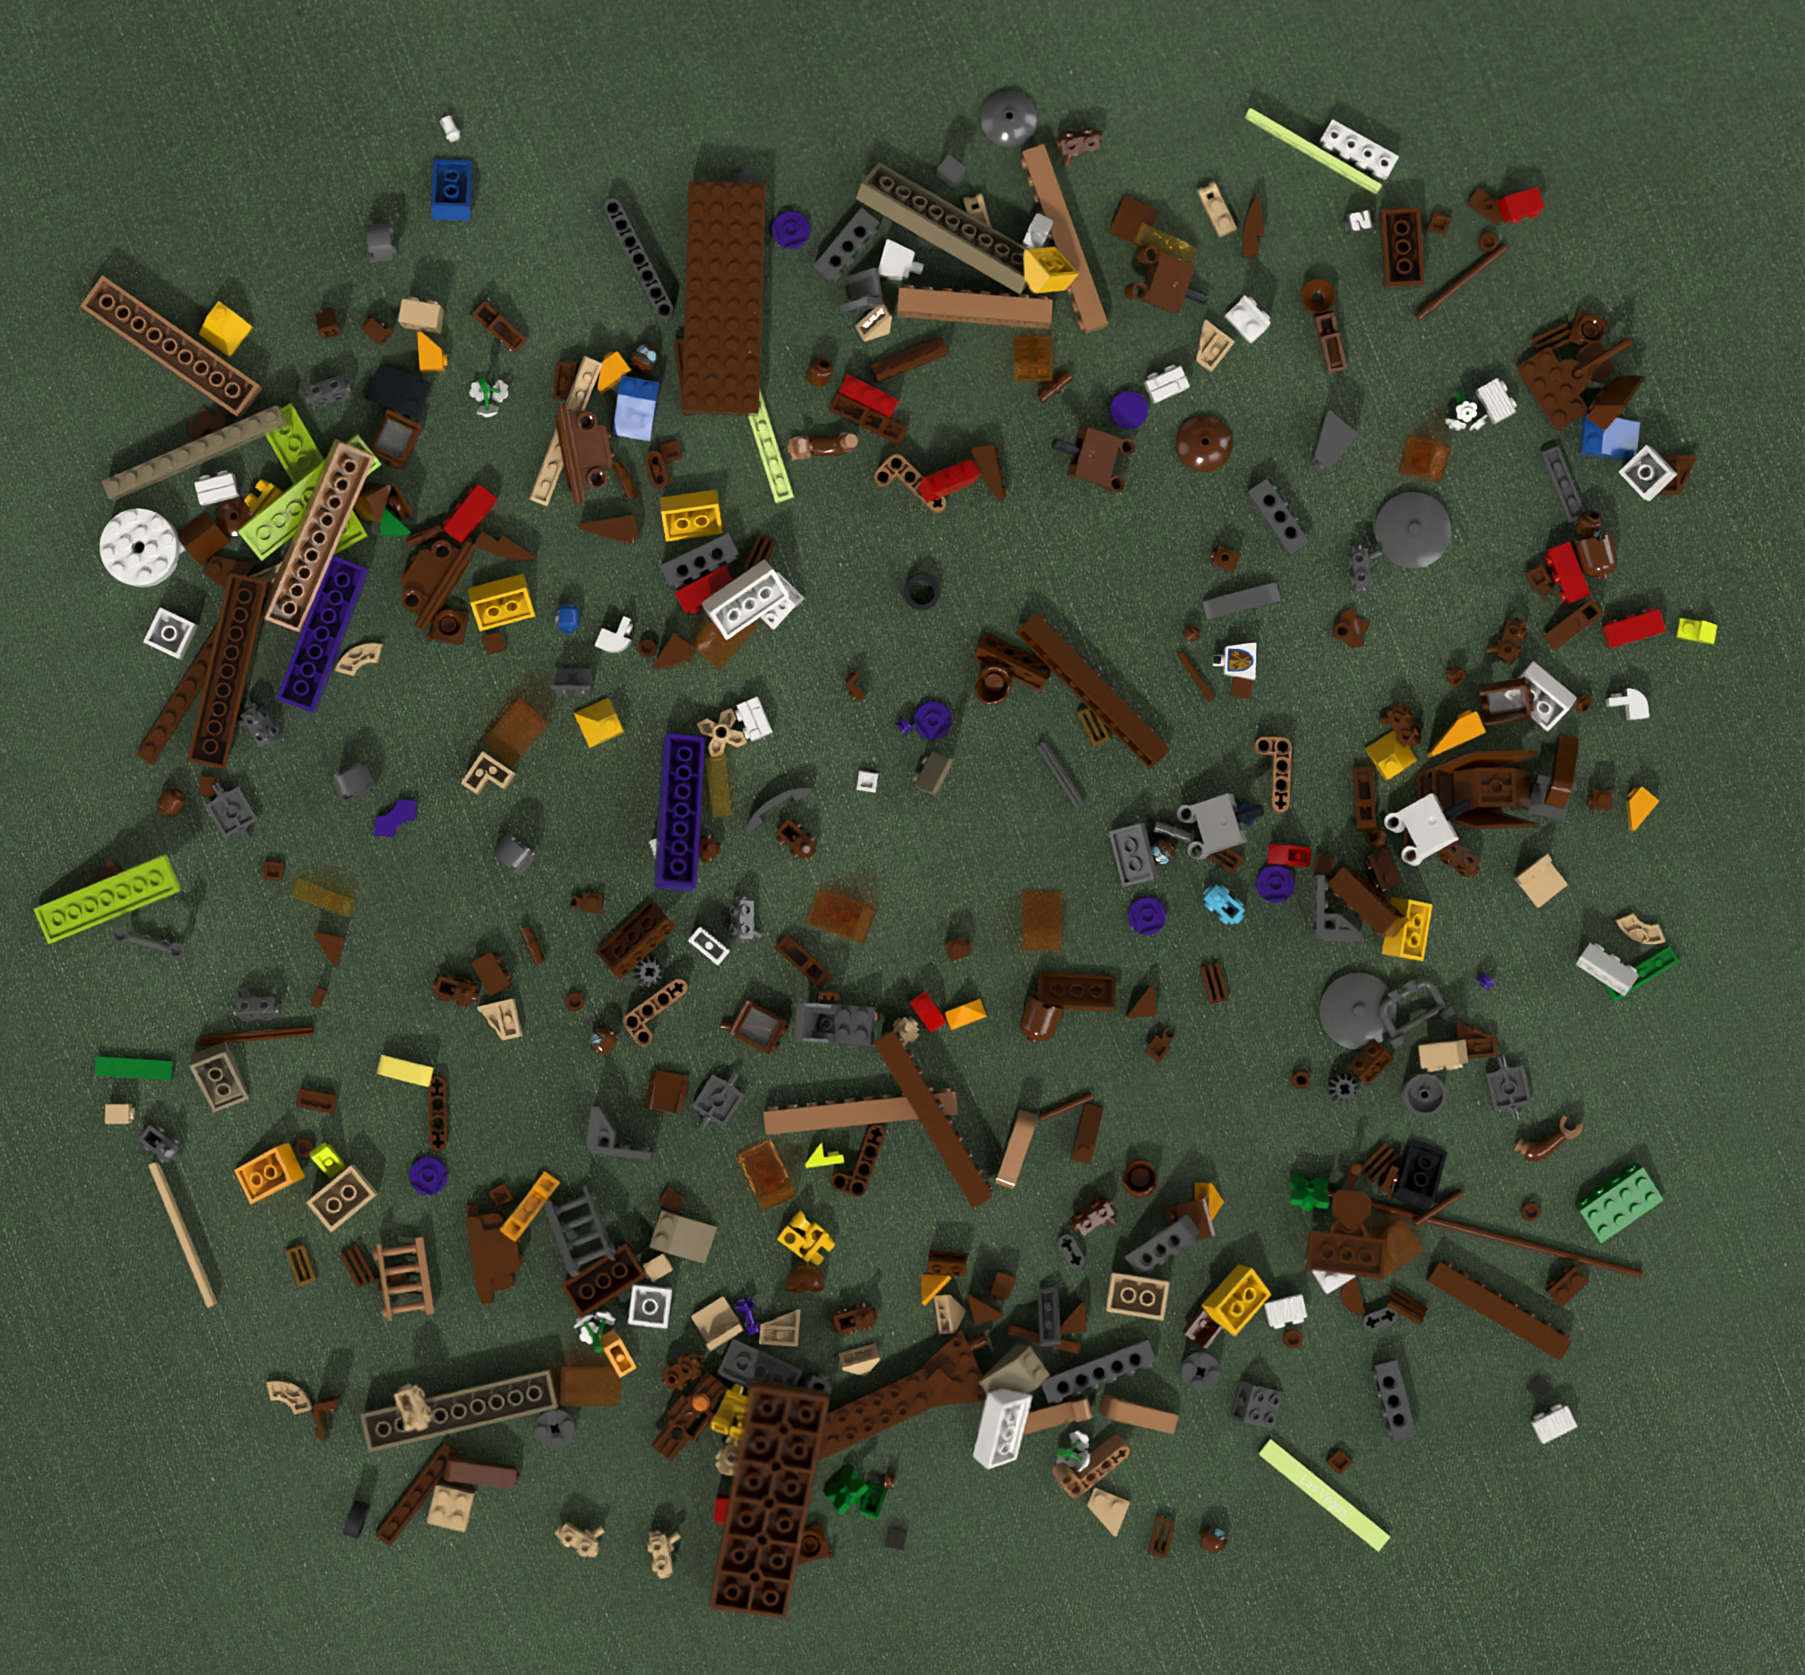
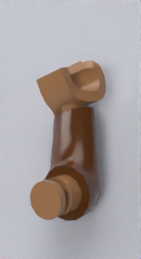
M842 432L831 436L811 437L810 442L808 436L789 438L788 453L791 454L792 459L810 458L811 453L814 456H840L851 452L857 445L858 439L849 432Z
M1563 1115L1559 1131L1554 1132L1541 1142L1533 1141L1530 1143L1527 1141L1525 1143L1520 1138L1515 1151L1520 1150L1521 1154L1525 1155L1524 1159L1527 1161H1541L1562 1145L1566 1138L1573 1139L1577 1137L1582 1131L1583 1124L1581 1122L1576 1123L1574 1130H1567L1564 1127L1567 1117Z

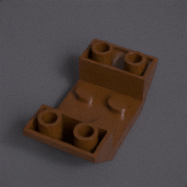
M1473 768L1454 771V804L1467 798L1472 805V808L1469 810H1474L1476 807H1511V810H1530L1529 772L1517 768Z

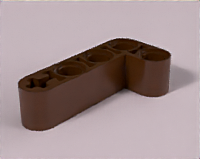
M1559 734L1555 747L1551 783L1546 792L1544 804L1564 809L1573 787L1579 738Z
M873 1124L869 1127L853 1176L843 1172L835 1173L832 1176L831 1185L834 1189L857 1197L862 1196L866 1192L885 1136V1129L882 1125ZM876 1127L880 1128L879 1132L882 1133L881 1136L878 1135L876 1138V1142H879V1145L874 1142H867L868 1138L873 1139L871 1130H875ZM867 1146H873L876 1149V1153L873 1156L865 1154ZM861 1164H867L870 1168V1171L865 1175L861 1174L858 1170ZM837 1176L844 1177L845 1184L843 1186L835 1185L834 1179ZM856 1182L862 1183L864 1187L859 1193L854 1192L852 1188Z

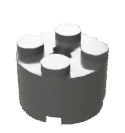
M387 222L364 225L368 256L373 257L370 258V263L392 261L396 257L395 243H391L393 238L392 224L388 225Z
M357 763L350 767L351 770L346 772L340 771L333 775L334 780L332 783L342 804H347L346 800L350 799L352 802L358 801L370 795L372 788L377 789V785L367 766Z
M509 833L501 839L491 852V854L507 867L514 870L519 876L525 873L537 855Z
M1196 1350L1188 1353L1183 1358L1180 1366V1375L1189 1388L1195 1391H1206L1218 1382L1220 1367L1211 1354ZM1199 1366L1205 1368L1202 1375L1199 1373L1195 1374Z
M562 1407L544 1411L536 1423V1435L539 1441L550 1448L565 1446L572 1439L576 1430L573 1415ZM557 1423L559 1424L558 1428L560 1429V1431L556 1430L555 1432L552 1430L553 1426H551V1424L555 1425Z

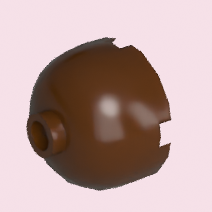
M800 1262L799 1266L793 1267L786 1277V1290L790 1293H803V1291L816 1293L823 1291V1274L817 1267L810 1266V1262Z

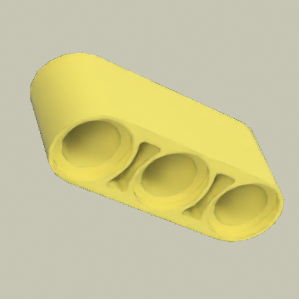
M381 1055L377 1074L429 1087L434 1068Z

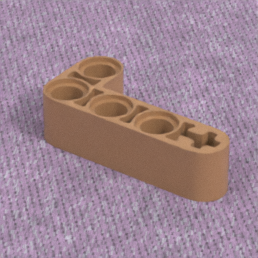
M894 454L890 456L875 472L874 479L878 486L886 487L897 477L932 512L938 514L944 511L946 507V499L944 497L936 499V501H942L941 508L938 506L934 508L933 501L926 503L917 488L924 477L901 455ZM894 459H898L902 462V465L896 469L891 466V462ZM880 473L888 475L889 478L886 482L878 480L877 477ZM913 473L916 478L914 481L908 482L905 480V475Z
M1260 737L1254 742V750L1260 755H1272L1270 805L1274 812L1282 813L1288 809L1290 803L1292 745L1290 740L1284 737ZM1259 741L1267 742L1268 748L1266 751H1261L1258 748ZM1280 741L1285 742L1287 745L1285 752H1281L1277 748V744ZM1280 760L1286 763L1284 771L1277 769L1276 764ZM1277 780L1285 782L1284 790L1277 789ZM1275 793H1285V796H1281V802L1285 803L1281 809L1275 805V802L1279 801V795L1275 796Z
M673 980L624 1017V1026L636 1043L646 1046L652 1042L653 1034L645 1023L687 992L688 984L685 980ZM675 983H683V992L676 991L674 993L676 997L673 999L672 994L667 989L670 987L672 991L676 988ZM665 993L668 995L669 1001L667 1004L659 1002L658 997L660 994ZM645 1005L653 1007V1013L650 1016L643 1013ZM630 1016H635L638 1020L635 1027H631L627 1023ZM643 1031L649 1035V1040L645 1043L639 1040V1034Z
M1019 1109L997 1174L996 1184L1014 1189L1038 1115Z
M1105 1394L1103 1395L1099 1414L1106 1418L1171 1434L1175 1433L1179 1415L1173 1412L1123 1401L1117 1397Z
M1087 1396L1028 1411L1023 1435L1071 1421L1079 1422L1092 1418Z
M1114 1435L1090 1454L1089 1464L1087 1467H1083L1080 1472L1077 1471V1467L1071 1469L1066 1463L1061 1462L1054 1466L1052 1473L1064 1490L1071 1497L1077 1498L1126 1459L1130 1450L1120 1436Z

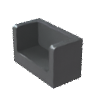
M948 154L937 168L936 176L951 189L955 190L965 178L964 172L966 168Z

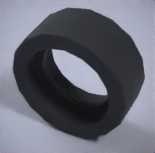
M928 574L912 576L907 580L904 587V598L907 604L916 610L932 608L940 596V588L937 581ZM918 581L928 582L932 586L933 596L926 603L915 602L911 597V587Z
M359 1500L353 1502L344 1526V1535L355 1539L359 1538L368 1516L370 1504Z

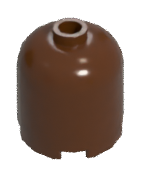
M1613 533L1575 542L1581 569L1585 575L1589 577L1596 576L1597 580L1608 578V574L1617 568L1618 560Z
M1030 995L1020 1019L1019 1027L1022 1033L1027 1036L1026 1040L1037 1044L1038 1041H1048L1053 1037L1063 1016L1064 1009L1051 1006L1050 1009L1043 1007V1002L1039 1001L1037 996Z

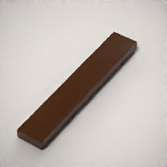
M444 1442L375 1534L376 1537L388 1546L394 1543L444 1476L448 1454L459 1456V1451L447 1442Z

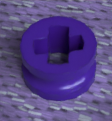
M902 717L900 722L895 723L906 736L909 730H913Z
M1483 972L1480 978H1476V981L1487 991L1490 990L1489 987L1491 985H1495Z

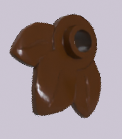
M201 408L198 413L197 422L188 423L189 432L194 437L202 438L210 432L214 433L225 428V416L222 412L213 416L208 410Z
M1354 609L1348 610L1341 615L1340 621L1334 624L1332 634L1337 640H1344L1350 647H1361L1364 645V641L1360 635L1368 629L1370 624L1363 619H1356ZM1340 627L1344 628V634L1338 633Z

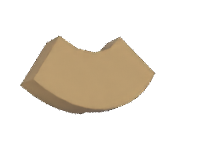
M365 643L352 648L341 657L335 671L354 676L362 665L378 663L383 644Z
M1634 913L1615 920L1619 929L1636 942L1643 944L1666 942L1659 924H1644L1637 919Z
M283 1380L266 1382L270 1400L285 1402L291 1407L294 1414L309 1411L313 1408L308 1395L297 1385Z

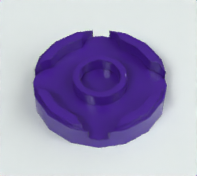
M786 211L780 214L773 223V238L782 248L788 250L798 249L808 241L810 235L809 223L800 213Z
M1125 391L1113 399L1110 406V415L1118 427L1133 430L1145 422L1148 415V405L1140 394L1134 391Z
M927 702L921 705L914 716V727L923 738L930 740L945 736L950 730L952 723L948 708L938 702Z
M1268 866L1257 877V891L1262 899L1268 902H1283L1294 891L1295 882L1293 875L1283 866Z
M1142 897L1130 906L1128 921L1137 933L1151 935L1160 931L1164 926L1166 910L1157 899Z
M423 1157L413 1164L409 1178L412 1187L418 1193L434 1195L445 1187L448 1180V1171L444 1163L439 1159Z

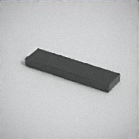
M1557 445L1540 452L1567 522L1571 523L1578 520L1580 514L1585 512V509L1560 446Z

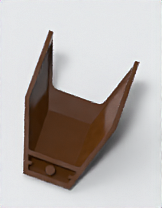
M1537 751L1471 752L1417 774L1418 801L1433 793L1437 796L1445 810L1454 805V771L1473 768H1505L1537 755ZM1476 807L1474 810H1467L1449 820L1452 823L1472 829L1539 828L1538 823L1504 813L1502 807Z

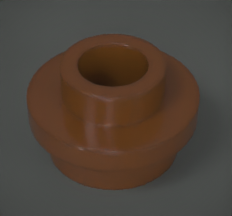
M1186 625L1184 627L1185 630L1182 633L1189 641L1194 642L1200 639L1198 628L1194 625Z
M1586 694L1577 696L1574 702V710L1577 712L1585 713L1591 706V699Z
M1297 1070L1291 1076V1083L1297 1089H1304L1310 1083V1076L1304 1070ZM1298 1076H1303L1304 1081L1302 1083L1297 1082Z

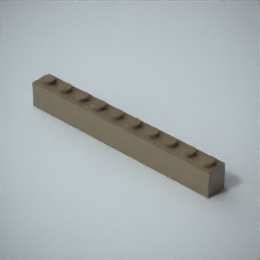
M276 405L103 480L102 484L108 498L115 501L286 427L288 422L282 408Z

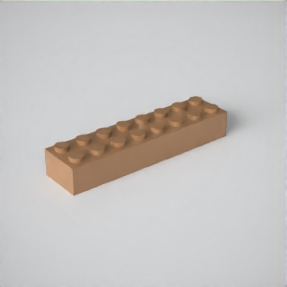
M904 285L903 288H899L897 317L1050 329L1053 300H1049L1047 296H1037V299H1034L1024 294H1020L1018 297H1010L1011 294L999 293V296L991 295V292L981 291L980 294H972L971 290H961L960 293L953 292V289L949 288L935 291L933 287L915 289V286Z

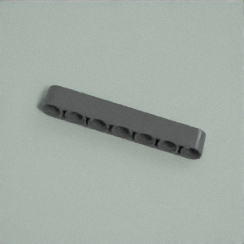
M608 199L604 204L606 215L657 315L662 320L671 319L674 315L673 306L622 205L617 199ZM612 204L618 206V210L614 213L608 211L609 206ZM621 221L627 223L626 228L623 230L617 228V224ZM629 238H633L636 241L631 247L625 245L626 240ZM637 255L644 257V261L640 264L634 262V258ZM650 272L653 274L651 280L646 281L642 278L643 274ZM654 289L662 291L661 295L657 298L651 296V292ZM663 306L670 308V312L666 315L660 313V309Z

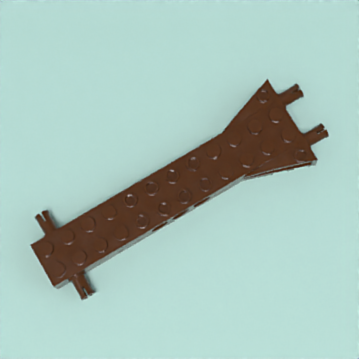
M960 1328L917 1370L826 1412L817 1462L935 1406L986 1401L988 1395L978 1382L984 1374H982L973 1355L974 1350L989 1344L988 1340L985 1339V1334L982 1333L968 1340ZM938 1367L953 1381L940 1395L925 1382Z

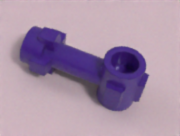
M747 1298L738 1300L735 1304V1309L738 1313L743 1312L748 1324L745 1327L750 1335L759 1332V1322L754 1321L751 1310L754 1309L753 1300Z

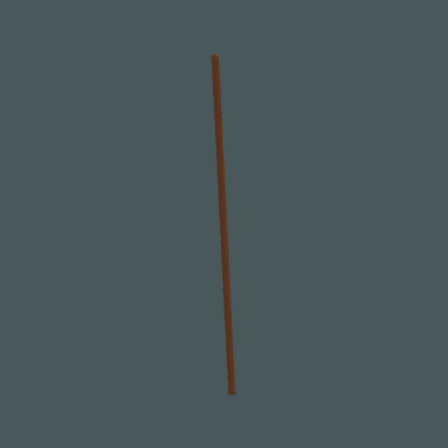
M1328 1189L1325 1193L1329 1195V1198H1333L1337 1191ZM1371 1200L1372 1209L1410 1219H1415L1422 1214ZM1433 1216L1425 1221L1426 1223L1638 1278L1642 1276V1270Z

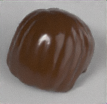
M992 664L982 669L976 679L974 688L978 700L989 706L998 705L1003 702L1012 687L1008 671L1005 667L998 664Z
M1143 1159L1131 1162L1124 1169L1122 1176L1125 1192L1135 1198H1145L1154 1192L1158 1183V1174L1153 1169L1152 1164Z

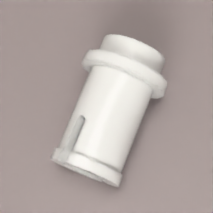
M451 116L442 118L440 123L446 132V139H449L450 142L459 139L460 131L456 129Z

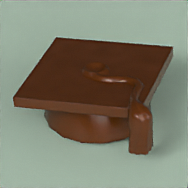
M1578 309L1568 341L1582 347L1590 343L1601 344L1608 321Z
M392 486L387 499L389 506L399 519L402 520L406 514L410 519L414 513L398 486Z
M442 607L432 623L431 633L426 636V640L428 642L438 640L463 645L469 612Z
M822 1523L805 1527L798 1555L799 1565L827 1556L829 1559L834 1558L835 1554L830 1552Z

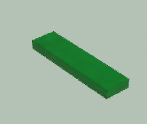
M1670 945L1633 967L1637 970L1636 973L1639 976L1627 994L1679 962ZM1604 985L1614 1002L1624 997L1608 985Z
M96 1056L95 1076L173 1080L174 1061Z

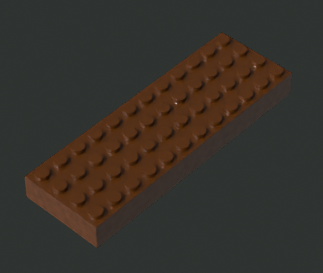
M689 181L682 414L759 415L766 184Z
M750 1380L709 1595L710 1608L786 1619L829 1400L827 1391Z

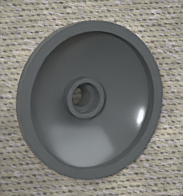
M1004 90L995 93L985 102L981 110L980 123L985 136L994 144L1006 148L1017 147L1028 141L1035 132L1037 111L1032 101L1026 95L1014 90ZM1011 113L1013 117L1011 119H1007L1006 114Z

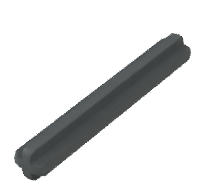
M1045 741L1037 745V749L1075 808L1079 809L1085 804L1084 800Z

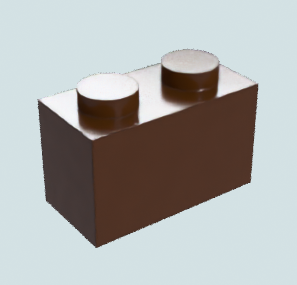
M493 951L471 962L490 996L512 985L510 973L507 969L503 970L500 965L503 962L499 954H494Z

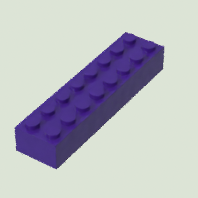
M332 556L276 699L316 714L370 570Z
M667 733L662 739L654 888L692 892L696 888L705 737Z

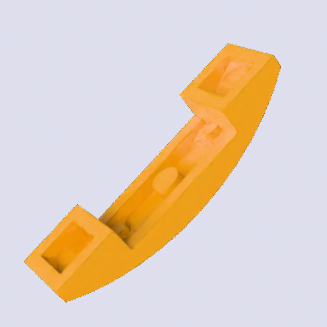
M544 1171L500 1231L516 1242L560 1182Z

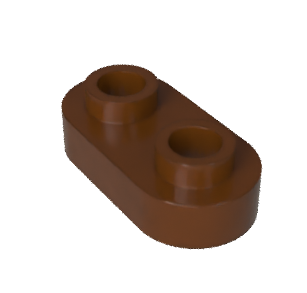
M650 451L645 456V465L650 482L655 488H666L670 483L671 477L665 457L659 451ZM656 457L659 460L657 464H655L654 459ZM660 476L664 477L663 482H660Z

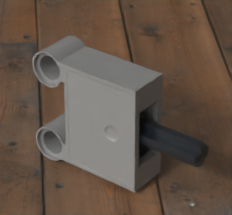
M1229 793L1191 806L1182 805L1177 811V817L1180 821L1194 823L1197 820L1203 843L1192 842L1188 846V854L1190 857L1200 860L1207 858L1209 854L1246 843L1247 839L1242 822L1265 814L1262 804L1238 811L1234 795ZM1190 809L1191 816L1186 819L1185 811ZM1200 845L1202 852L1197 856L1195 850Z

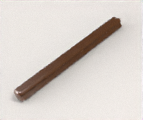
M313 1025L201 1035L199 1042L203 1046L220 1044L225 1041L226 1043L312 1036L314 1035Z

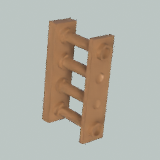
M414 1237V1242H411L410 1245L381 1249V1244L379 1243L375 1244L376 1248L373 1249L374 1260H378L384 1299V1306H381L383 1318L386 1317L387 1321H392L391 1314L420 1309L426 1315L434 1314L423 1237ZM409 1252L416 1253L417 1261H414V1264L384 1268L383 1257ZM413 1271L415 1273L419 1272L420 1280H417V1283L387 1287L386 1276ZM416 1290L422 1292L423 1299L419 1300L420 1302L390 1307L388 1295Z

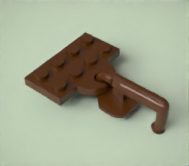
M1624 338L1605 351L1600 344L1590 343L1578 351L1576 360H1564L1561 362L1557 360L1548 346L1516 367L1556 432L1589 412L1580 394L1586 389L1588 381L1599 383L1613 373L1614 367L1609 358L1623 349H1629L1631 347V340Z
M1354 1163L1348 1168L1346 1190H1339L1333 1195L1332 1212L1338 1219L1330 1226L1329 1232L1309 1231L1305 1270L1383 1279L1386 1240L1367 1238V1230L1362 1221L1370 1215L1371 1199L1368 1194L1355 1191L1356 1176L1362 1171V1166L1359 1163Z

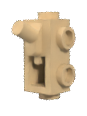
M899 1017L892 1024L894 1032H899L904 1040L901 1043L903 1047L909 1041L913 1043L919 1036L917 1033L919 1029L916 1027L918 1023L911 1017L908 1019L906 1017L903 1019Z
M410 1383L400 1387L401 1391L394 1394L403 1415L405 1430L410 1431L417 1428V1431L428 1427L427 1423L432 1421V1411L424 1403L423 1390L418 1389L417 1385L411 1386Z
M730 1435L725 1441L728 1444L725 1450L721 1448L715 1457L718 1460L715 1466L718 1467L721 1474L732 1476L738 1448L737 1441L739 1439Z
M566 1522L565 1525L560 1524L555 1534L560 1539V1543L567 1547L573 1546L581 1556L586 1557L588 1555L595 1558L600 1550V1547H598L600 1541L596 1538L605 1531L601 1526L593 1532L588 1529L582 1531L571 1523Z
M660 1530L652 1531L649 1533L650 1541H647L649 1553L653 1552L654 1560H651L654 1572L657 1571L659 1579L671 1576L670 1573L674 1571L670 1552L674 1550L673 1543L680 1539L681 1536L677 1531L669 1537L666 1536V1532L661 1533Z

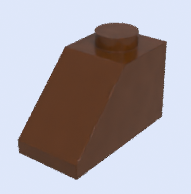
M324 308L319 310L318 314H315L319 334L324 339L343 334L334 309Z

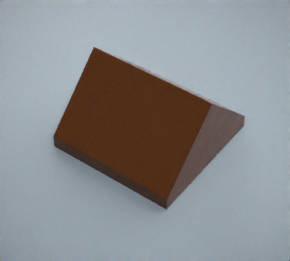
M368 482L363 485L354 505L358 518L380 523L391 486Z
M207 511L177 534L185 549L200 565L231 542Z
M970 1292L967 1296L975 1325L1003 1317L1002 1310Z

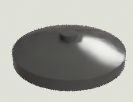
M1407 492L1393 497L1381 508L1374 524V537L1381 554L1388 561L1402 568L1418 569L1432 564L1443 555L1450 542L1451 523L1446 510L1436 499L1424 493Z
M1350 973L1335 979L1324 991L1319 1005L1320 1022L1326 1034L1335 1043L1349 1049H1364L1374 1039L1378 1043L1382 1042L1389 1035V1031L1380 1017L1379 1007L1385 999L1389 998L1387 993L1391 992L1390 989L1380 979L1365 973ZM1396 1003L1387 1008V1014L1393 1025L1396 1020Z

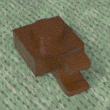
M1393 1165L1388 1167L1382 1180V1185L1377 1190V1195H1380L1383 1190H1387L1388 1195L1386 1199L1389 1200L1392 1197L1390 1186L1392 1183L1397 1182L1400 1175L1398 1172L1399 1168Z

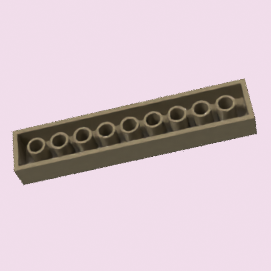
M880 162L861 183L856 197L860 202L1019 294L1028 285L1024 280V251L1028 248Z
M551 1368L425 1397L423 1399L424 1403L432 1411V1421L427 1423L428 1427L417 1431V1428L410 1431L405 1430L403 1415L397 1404L365 1411L360 1414L368 1451L373 1452L559 1407L552 1371Z

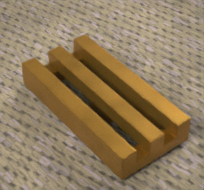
M1085 708L1077 712L1092 746L1095 747L1110 740L1111 738L1104 723L1095 715L1105 735V738L1102 739L1091 717L1090 709ZM1084 713H1086L1087 718L1098 738V741L1096 742L1082 715Z
M305 1244L285 1250L298 1287L317 1280ZM300 1249H301V1251H302V1254H303V1257H304V1259H305V1262H306V1265H307L309 1274H310V1276H311L310 1279H308V1276H307V1273H306L304 1264H303V1262H302V1259H301V1256H300V1253H299V1250H300ZM291 1252H295L299 1267L304 1278V1281L302 1282Z

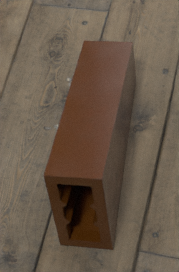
M448 1454L444 1472V1480L513 1489L514 1484H518L520 1476L515 1466Z

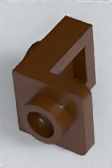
M852 672L845 679L847 682L845 687L850 691L848 695L855 702L857 700L862 702L866 698V695L854 684L861 676L859 672L856 674Z

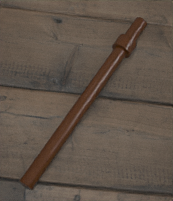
M1505 244L1499 246L1434 300H1429L1425 307L1415 314L1416 319L1420 321L1430 312L1433 313L1437 310L1438 305L1507 251L1508 248Z

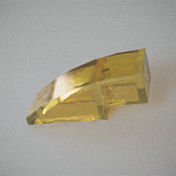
M1141 223L1134 238V241L1143 246H1155L1160 252L1191 264L1197 251L1195 247L1144 223Z
M725 755L706 757L713 818L732 816Z
M297 879L291 897L350 918L356 902L355 899L301 879Z

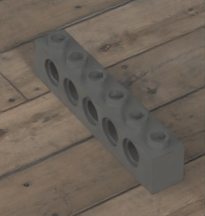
M1145 1338L1049 1375L1041 1385L1048 1403L1057 1404L1064 1401L1063 1397L1065 1396L1075 1397L1082 1394L1081 1390L1086 1388L1093 1390L1100 1387L1099 1383L1104 1381L1107 1383L1118 1380L1117 1376L1122 1374L1126 1377L1136 1373L1135 1369L1141 1367L1143 1370L1154 1366L1153 1363L1156 1362V1358L1149 1340ZM1131 1354H1139L1140 1359L1137 1363L1129 1361ZM1113 1361H1121L1122 1367L1119 1370H1113L1111 1368ZM1095 1368H1103L1104 1374L1101 1377L1094 1376L1093 1371ZM1077 1375H1085L1086 1381L1083 1384L1076 1383L1075 1378ZM1059 1382H1067L1068 1388L1065 1391L1058 1390L1057 1385Z

